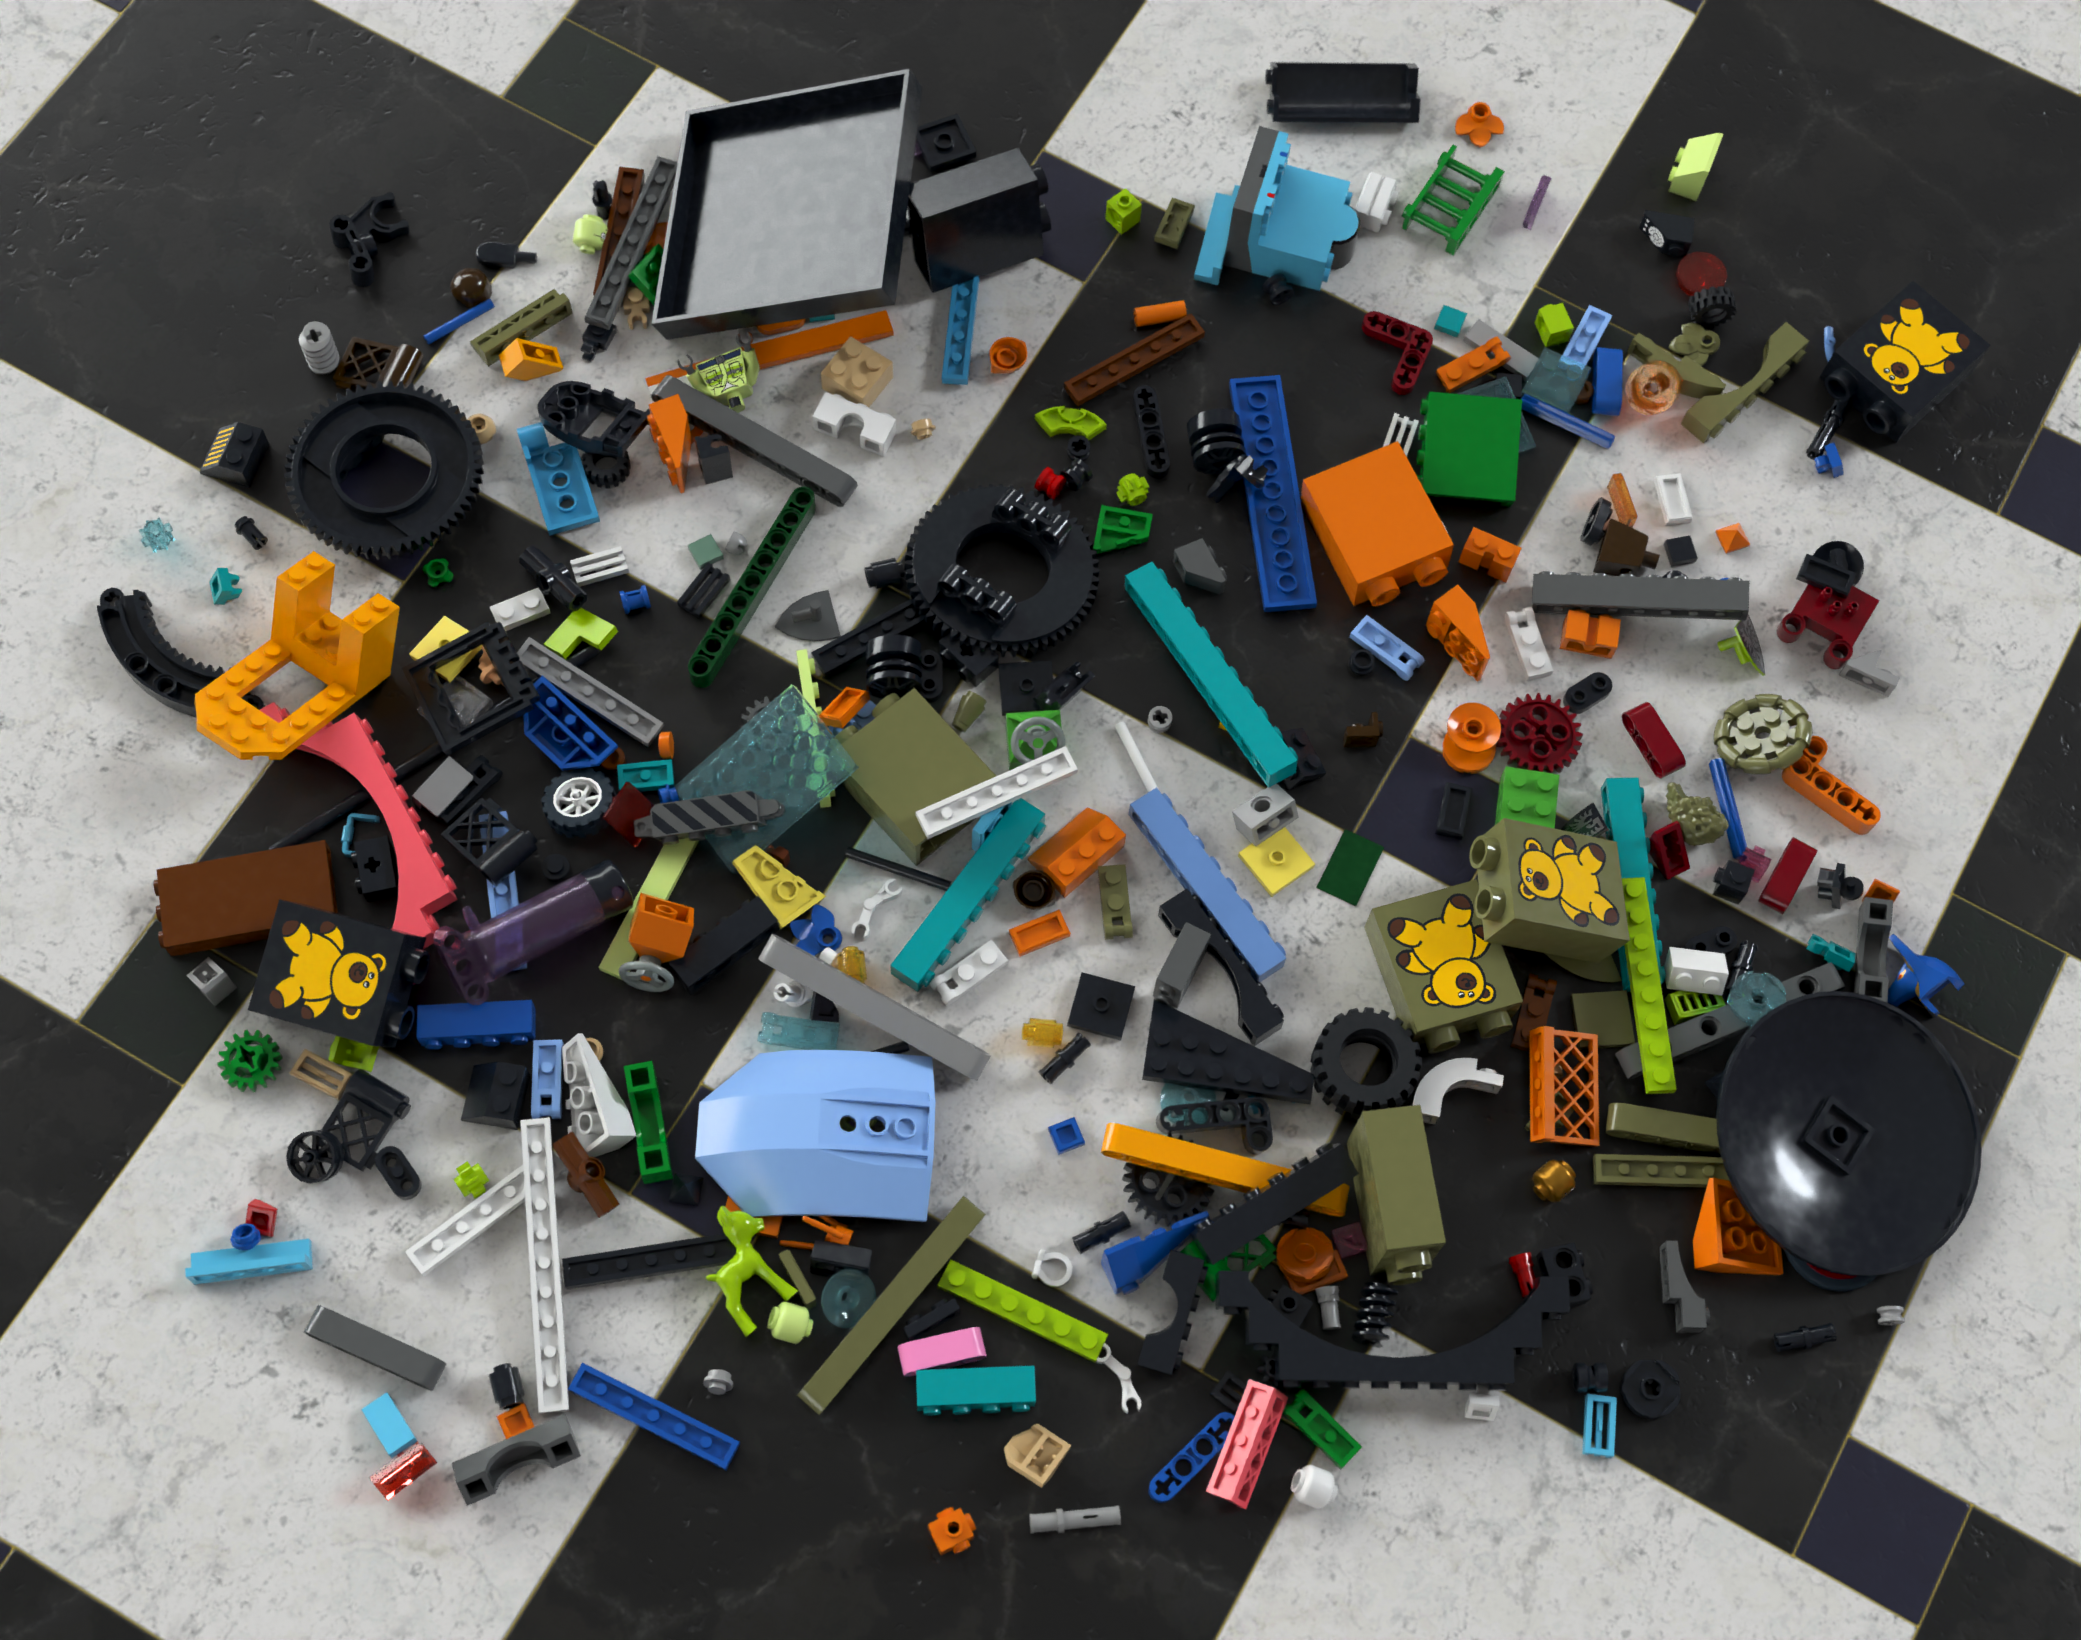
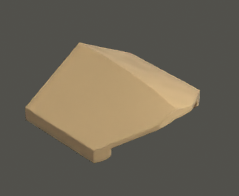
M1035 1424L1030 1429L1013 1436L1005 1446L1004 1453L1009 1467L1042 1488L1052 1478L1071 1445L1041 1425Z

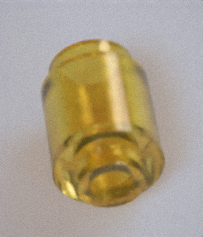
M855 946L843 948L842 952L837 954L838 969L865 984L867 972L864 951L859 950Z
M1029 1018L1028 1023H1023L1022 1040H1026L1027 1046L1054 1048V1045L1061 1046L1063 1023H1056V1020L1039 1018Z

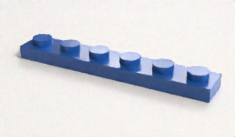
M583 1362L568 1388L570 1392L724 1470H727L740 1445L739 1441Z

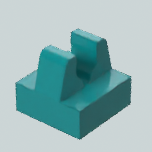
M217 568L209 581L213 602L216 605H225L226 601L239 598L242 593L241 588L232 587V585H237L240 578L238 575L229 573L228 568Z

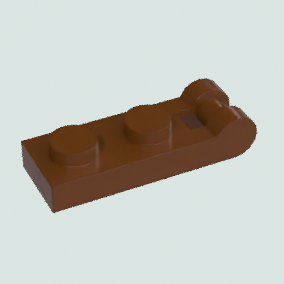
M1529 973L1522 997L1523 1003L1519 1009L1510 1047L1530 1052L1529 1031L1546 1026L1553 994L1556 989V980H1542L1538 978V975ZM1534 989L1544 991L1543 998L1533 995Z

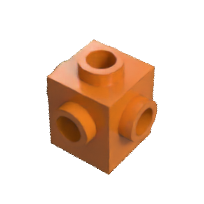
M953 1507L947 1508L936 1515L937 1520L928 1524L930 1534L941 1556L952 1550L954 1554L966 1550L971 1546L969 1541L974 1539L972 1531L976 1530V1526L970 1514L964 1515L961 1508L955 1511ZM951 1527H955L959 1531L956 1534H951L948 1530Z

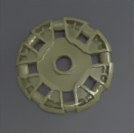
M1758 694L1753 699L1745 700L1744 698L1737 701L1724 712L1725 716L1717 721L1714 729V744L1718 746L1717 753L1720 758H1723L1730 767L1743 769L1744 773L1770 774L1772 770L1779 768L1783 770L1793 765L1803 756V750L1809 747L1813 734L1812 723L1808 721L1809 715L1806 710L1792 699L1784 700L1781 695ZM1759 708L1760 712L1749 713L1750 710ZM1778 709L1783 710L1781 715L1777 711ZM1734 720L1737 722V728L1731 726ZM1763 732L1770 734L1765 739L1757 738V735ZM1746 754L1752 756L1748 759H1744L1746 757Z

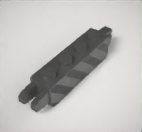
M751 790L661 803L653 806L650 810V816L634 820V832L638 838H655L661 841L663 845L678 844L679 839L689 838V841H700L706 839L705 835L715 834L716 837L731 836L732 831L742 830V833H753L758 831V827L767 826L766 820L782 817L786 808L774 798H770V800L764 799Z

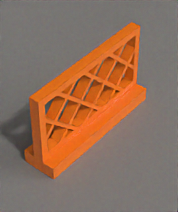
M1542 1026L1530 1030V1142H1552L1590 1147L1599 1146L1598 1035L1555 1030L1554 1027ZM1554 1037H1560L1567 1046L1560 1054L1554 1047ZM1580 1040L1588 1041L1589 1053L1585 1057L1575 1046ZM1570 1051L1579 1061L1573 1069L1563 1059ZM1558 1063L1567 1073L1561 1082L1554 1075V1067ZM1582 1066L1589 1073V1081L1586 1084L1576 1074ZM1570 1079L1580 1089L1573 1097L1564 1087ZM1558 1091L1567 1101V1104L1561 1110L1555 1104L1554 1095ZM1583 1094L1589 1100V1109L1586 1112L1576 1102ZM1570 1107L1580 1116L1574 1125L1564 1115ZM1558 1119L1568 1129L1563 1136H1555V1123ZM1583 1122L1590 1129V1139H1584L1576 1130Z

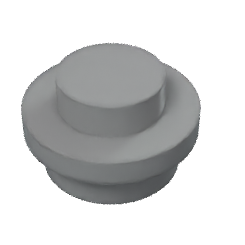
M713 1369L704 1378L703 1385L708 1388L710 1393L722 1395L732 1389L733 1381L729 1372Z

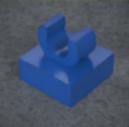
M1835 443L1825 445V455L1814 459L1818 474L1831 470L1833 478L1844 475L1843 464Z

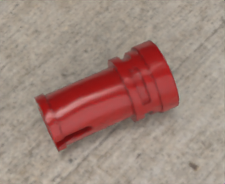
M1531 1252L1508 1258L1513 1272H1516L1522 1297H1526L1529 1294L1527 1284H1530L1532 1290L1533 1280L1536 1279Z

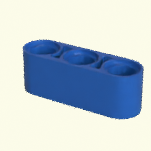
M1595 348L1592 370V386L1594 388L1592 395L1593 414L1619 416L1623 376V351L1621 349Z

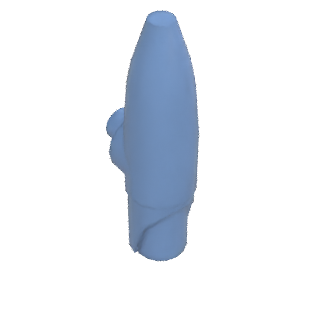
M1830 326L1824 328V349L1828 362L1835 351L1836 343L1833 327Z

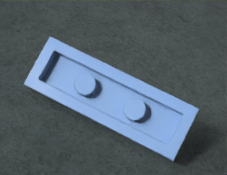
M1589 305L1557 367L1580 378L1612 315Z

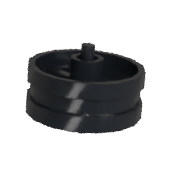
M316 1130L301 1133L288 1146L286 1154L287 1166L292 1175L301 1182L316 1183L329 1180L337 1175L343 1165V1146L339 1139L328 1131ZM309 1136H312V1149L304 1142ZM319 1136L327 1142V1144H325L320 1149ZM301 1148L305 1152L303 1153L302 1157L299 1158L298 1154ZM330 1148H331L332 1158H329V1157H328V1152H327V1150H329ZM299 1162L307 1164L305 1171H303ZM323 1162L331 1164L327 1173L322 1165ZM314 1166L316 1167L320 1178H313L310 1176Z

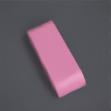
M971 1327L910 1341L897 1347L903 1376L905 1377L915 1376L916 1370L946 1369L979 1361L987 1357L980 1327Z

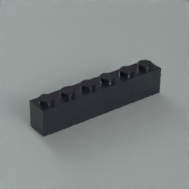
M1331 1142L1323 1144L1315 1150L1317 1155L1309 1160L1307 1157L1297 1160L1291 1165L1293 1170L1286 1174H1283L1281 1171L1267 1180L1269 1184L1262 1189H1259L1257 1186L1243 1194L1244 1200L1236 1205L1234 1201L1226 1204L1219 1209L1220 1215L1212 1220L1210 1217H1206L1194 1225L1196 1230L1189 1234L1206 1263L1214 1265L1358 1175L1359 1172L1343 1145H1332Z

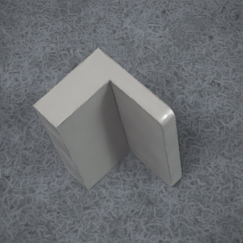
M449 756L412 795V803L420 809L422 807L426 808L435 817H439L473 780V775Z

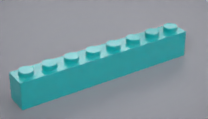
M1606 778L1601 787L1604 822L1609 829L1605 832L1606 840L1617 842L1622 878L1645 877L1659 976L1662 985L1665 982V968L1660 965L1662 942L1657 939L1656 931L1659 929V916L1654 914L1656 891L1654 888H1651L1653 865L1648 862L1650 840L1648 837H1645L1647 814L1642 811L1644 789L1639 785V778ZM1623 945L1618 949L1623 991L1631 992L1625 947Z
M1022 798L1014 801L890 965L891 975L916 992H919L922 986L927 987L935 977L934 970L939 964L943 966L951 955L949 950L955 942L960 944L966 936V928L970 922L975 923L980 918L984 910L982 906L987 900L991 902L999 891L997 886L1003 879L1007 881L1015 869L1013 865L1018 858L1022 860L1031 848L1029 844L1033 838L1038 839L1046 828L1044 812Z

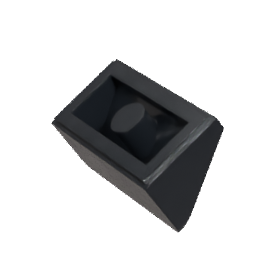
M816 1240L811 1254L810 1272L867 1283L872 1251L865 1248Z

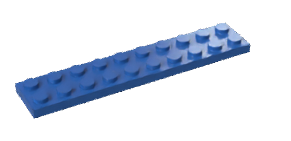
M1280 375L1230 379L1229 389L1232 408L1240 417L1241 437L1244 439L1246 455H1250L1254 459V470L1262 465L1268 469L1264 479L1265 486L1261 490L1243 477L1264 612L1316 608L1317 599Z

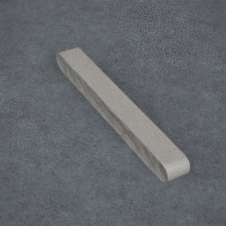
M771 934L758 958L775 970L973 1080H978L991 1057L990 1054L775 934Z

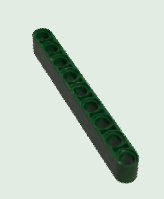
M798 487L792 492L689 660L688 671L690 681L694 686L705 688L714 681L816 511L815 496L810 488ZM802 501L808 502V504L806 505H800L798 503ZM788 522L796 523L793 526L786 525ZM778 542L783 543L782 546L778 547L774 546L773 544ZM764 563L771 564L769 567H761ZM751 584L759 585L756 588H748ZM738 605L746 606L742 610L735 609ZM725 626L733 627L729 631L721 630ZM714 647L720 649L719 651L714 653L708 651L709 649ZM699 669H706V670H707V671H706L705 673H703V674H696V673H695V672H696L697 670H699Z

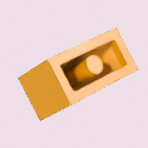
M516 338L498 355L505 377L528 381L560 372L563 369L557 347Z

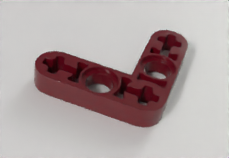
M1368 312L1363 319V332L1369 337L1404 349L1391 386L1397 394L1407 395L1412 392L1431 349L1433 336L1423 328L1381 312ZM1373 321L1377 322L1375 327L1370 326ZM1385 325H1387L1386 332L1383 331ZM1400 329L1403 331L1404 336L1395 337L1391 334V330ZM1423 339L1424 342L1419 351L1416 349L1418 341ZM1410 357L1418 360L1419 365L1410 366L1405 360ZM1404 374H1409L1405 385H1401L1400 382Z

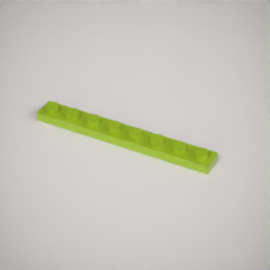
M1645 877L1622 878L1630 939L1624 947L1646 1094L1674 1093L1677 1088Z

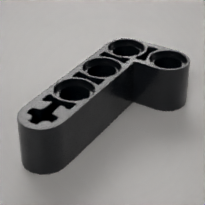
M1257 1097L1171 1105L1165 1107L1156 1117L1157 1128L1164 1134L1241 1128L1244 1148L1251 1154L1264 1152L1273 1142L1269 1106L1265 1100ZM1249 1105H1255L1260 1109L1259 1119H1254L1249 1115ZM1221 1108L1231 1110L1233 1114L1232 1121H1224L1221 1118ZM1198 1110L1204 1114V1124H1197L1193 1121V1111ZM1169 1114L1171 1118H1180L1184 1115V1120L1176 1121L1172 1127L1170 1122L1164 1121ZM1253 1133H1258L1263 1137V1147H1257L1252 1143L1251 1137Z

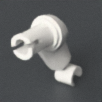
M826 947L820 954L819 959L833 967L838 966L839 957L830 947ZM797 981L788 984L780 983L775 987L776 990H780V993L774 992L775 998L778 1001H785L789 1006L798 1007L812 1001L813 990Z

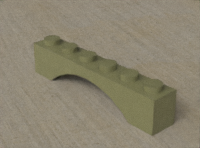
M1785 322L1769 337L1763 349V361L1760 371L1752 380L1728 393L1703 396L1686 412L1681 425L1703 444L1710 437L1715 439L1723 431V425L1727 422L1733 423L1740 415V410L1743 407L1748 409L1756 401L1757 395L1760 392L1764 394L1771 388L1776 377L1781 379L1789 371L1790 365L1793 362L1798 364L1807 353L1804 350L1809 340L1789 323Z

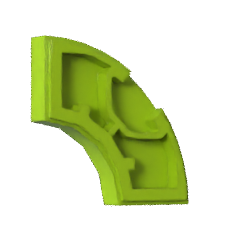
M1058 406L1035 414V420L1050 437L1061 433H1070L1076 436H1084L1090 440L1107 428V424L1101 418L1082 408L1078 410Z

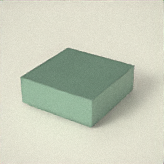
M711 534L688 545V550L700 570L708 562L713 564L724 559L723 553Z

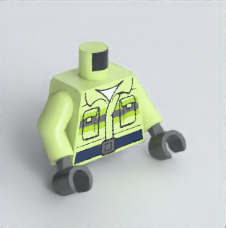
M747 332L748 343H743L740 334H738L736 342L741 347L696 364L697 369L695 370L692 367L693 359L691 356L687 355L690 359L688 367H683L678 359V366L686 370L688 373L686 377L693 388L725 406L729 405L730 409L738 413L745 409L743 399L753 394L752 386L756 384L760 370L755 349L751 348L753 335L750 332Z

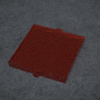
M626 782L617 796L612 798L613 802L603 815V818L633 847H637L643 838L635 836L634 820L650 816V810L654 805L630 782Z

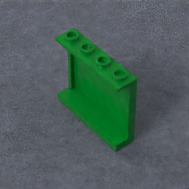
M1429 392L1426 399H1422L1420 414L1424 415V425L1420 424L1418 439L1423 441L1422 450H1418L1417 465H1421L1420 475H1417L1427 496L1501 502L1500 506L1511 507L1516 497L1522 411L1521 399Z

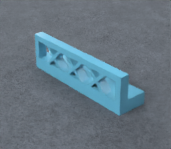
M1238 185L1234 186L1232 196L1221 193L1215 194L1194 280L1215 285L1219 283L1224 264L1233 206L1240 188Z
M310 1239L256 1245L250 1250L230 1248L191 1253V1268H185V1277L195 1285L313 1270L312 1243Z

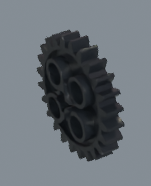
M1180 1135L1178 1139L1183 1140V1135ZM1125 1163L1123 1168L1129 1172L1122 1177V1181L1129 1182L1123 1191L1127 1193L1132 1192L1128 1203L1137 1202L1138 1205L1135 1212L1144 1209L1146 1211L1144 1215L1145 1220L1151 1215L1155 1216L1154 1222L1156 1225L1161 1218L1165 1219V1224L1169 1227L1173 1219L1178 1222L1183 1220V1216L1185 1218L1194 1216L1193 1212L1195 1214L1202 1213L1201 1205L1207 1207L1210 1203L1207 1197L1212 1196L1215 1191L1208 1187L1213 1184L1197 1180L1189 1181L1182 1176L1175 1175L1161 1199L1156 1200L1155 1196L1169 1173L1133 1163ZM1143 1180H1153L1156 1184V1188H1147L1144 1185ZM1168 1194L1177 1195L1181 1203H1171L1168 1199Z

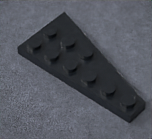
M1155 999L1153 1001L1142 1080L1311 1104L1314 1074Z

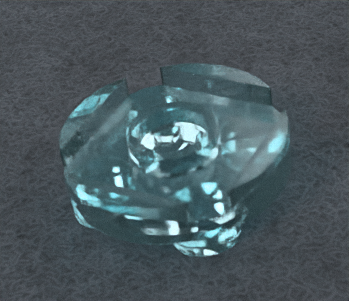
M1745 972L1734 981L1727 999L1733 1013L1740 1020L1749 1024V1026H1752L1770 1010L1786 1002V990L1783 984L1770 973ZM1753 993L1756 996L1761 994L1764 997L1762 999L1763 1004L1755 1003L1752 1000L1751 994Z

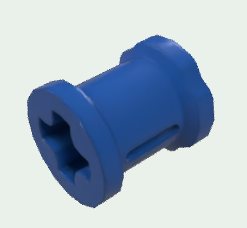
M645 585L641 586V589L619 592L625 614H628L630 610L642 607L651 608Z

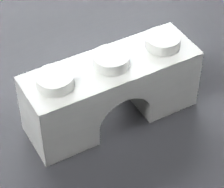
M825 392L812 416L814 430L834 438H838L842 429L847 426L859 427L862 429L860 448L883 457L897 432L896 419L891 415L871 410L862 403L856 404L848 401L839 394Z

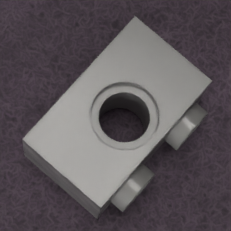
M1278 784L1263 789L1232 811L1236 829L1254 846H1258L1299 818L1295 799Z

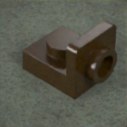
M1377 712L1371 713L1368 722L1369 726L1353 724L1346 727L1343 736L1344 747H1376L1379 737L1383 736V722L1378 721Z

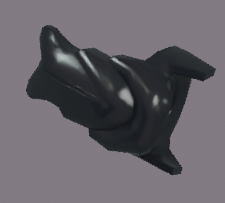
M1239 454L1220 473L1206 496L1208 498L1214 497V501L1219 503L1224 494L1243 477L1261 490L1265 486L1264 479L1268 469L1262 465L1254 470V459L1250 455Z

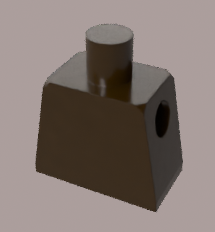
M1610 519L1605 529L1593 572L1613 576L1632 574L1636 577L1641 566L1655 570L1660 555L1646 551L1649 539L1646 534L1617 520Z

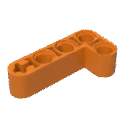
M1812 736L1809 747L1803 750V756L1793 765L1783 769V781L1858 835L1868 834L1881 818L1879 808L1818 765L1825 756L1828 746L1823 738ZM1808 749L1813 750L1816 755L1811 754ZM1793 768L1799 769L1802 774L1796 773ZM1815 784L1821 785L1824 790L1819 789ZM1837 799L1844 801L1846 806L1841 805Z

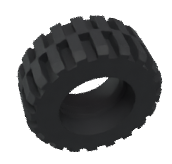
M1365 1007L1361 1013H1359L1357 1008L1348 1010L1347 1015L1340 1013L1334 1017L1332 1023L1328 1022L1323 1028L1312 1052L1310 1072L1314 1074V1079L1316 1080L1314 1087L1317 1093L1322 1092L1324 1094L1322 1100L1327 1106L1331 1103L1337 1106L1335 1112L1340 1115L1344 1111L1351 1113L1350 1119L1358 1120L1363 1111L1402 1107L1419 1080V1071L1422 1067V1058L1418 1057L1421 1051L1419 1043L1412 1041L1414 1033L1411 1029L1404 1030L1401 1027L1404 1022L1398 1017L1392 1020L1388 1017L1389 1012L1381 1010L1380 1014L1374 1013V1008ZM1354 1043H1368L1376 1046L1383 1051L1390 1062V1077L1386 1082L1375 1086L1362 1085L1353 1081L1344 1072L1340 1063V1055L1343 1049Z

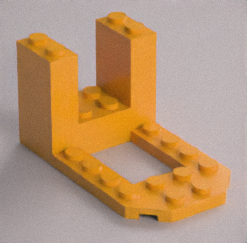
M313 551L277 577L271 639L195 694L197 731L240 760H253V756H269V760L283 759L390 676L400 607L377 593L345 618L340 619L330 612L335 564ZM292 661L328 686L278 723L241 697Z

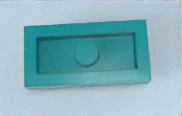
M672 759L617 765L620 794L654 791L665 787V784H668L670 788L675 787Z

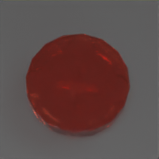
M1693 252L1687 254L1680 261L1676 277L1680 288L1688 295L1694 296V293L1697 291L1702 292L1701 289H1710L1712 286L1715 288L1724 286L1727 279V271L1723 262L1715 255L1707 252Z

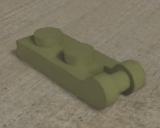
M1125 864L1098 866L1105 940L1114 939V936L1133 938ZM1122 920V925H1113L1112 921Z

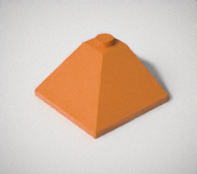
M1709 1178L1693 1238L1694 1268L1715 1273L1783 1274L1781 1247L1769 1238L1753 1221L1742 1206L1729 1180Z

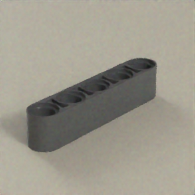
M320 1305L315 1309L304 1330L305 1334L430 1391L434 1390L447 1364L428 1353Z

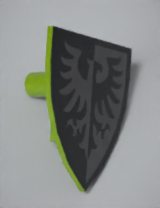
M1748 614L1746 620H1740L1734 627L1737 635L1718 641L1717 645L1721 652L1734 647L1740 664L1751 662L1755 669L1764 676L1765 668L1761 647Z

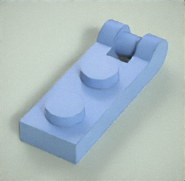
M1368 615L1361 620L1350 634L1349 638L1396 671L1397 675L1405 681H1408L1413 675V670L1419 668L1424 662V658L1420 653ZM1404 656L1408 661L1403 663L1399 659Z
M533 1040L532 1119L542 1118V1116H552V1119L562 1118V1040ZM542 1098H552L551 1105H542Z

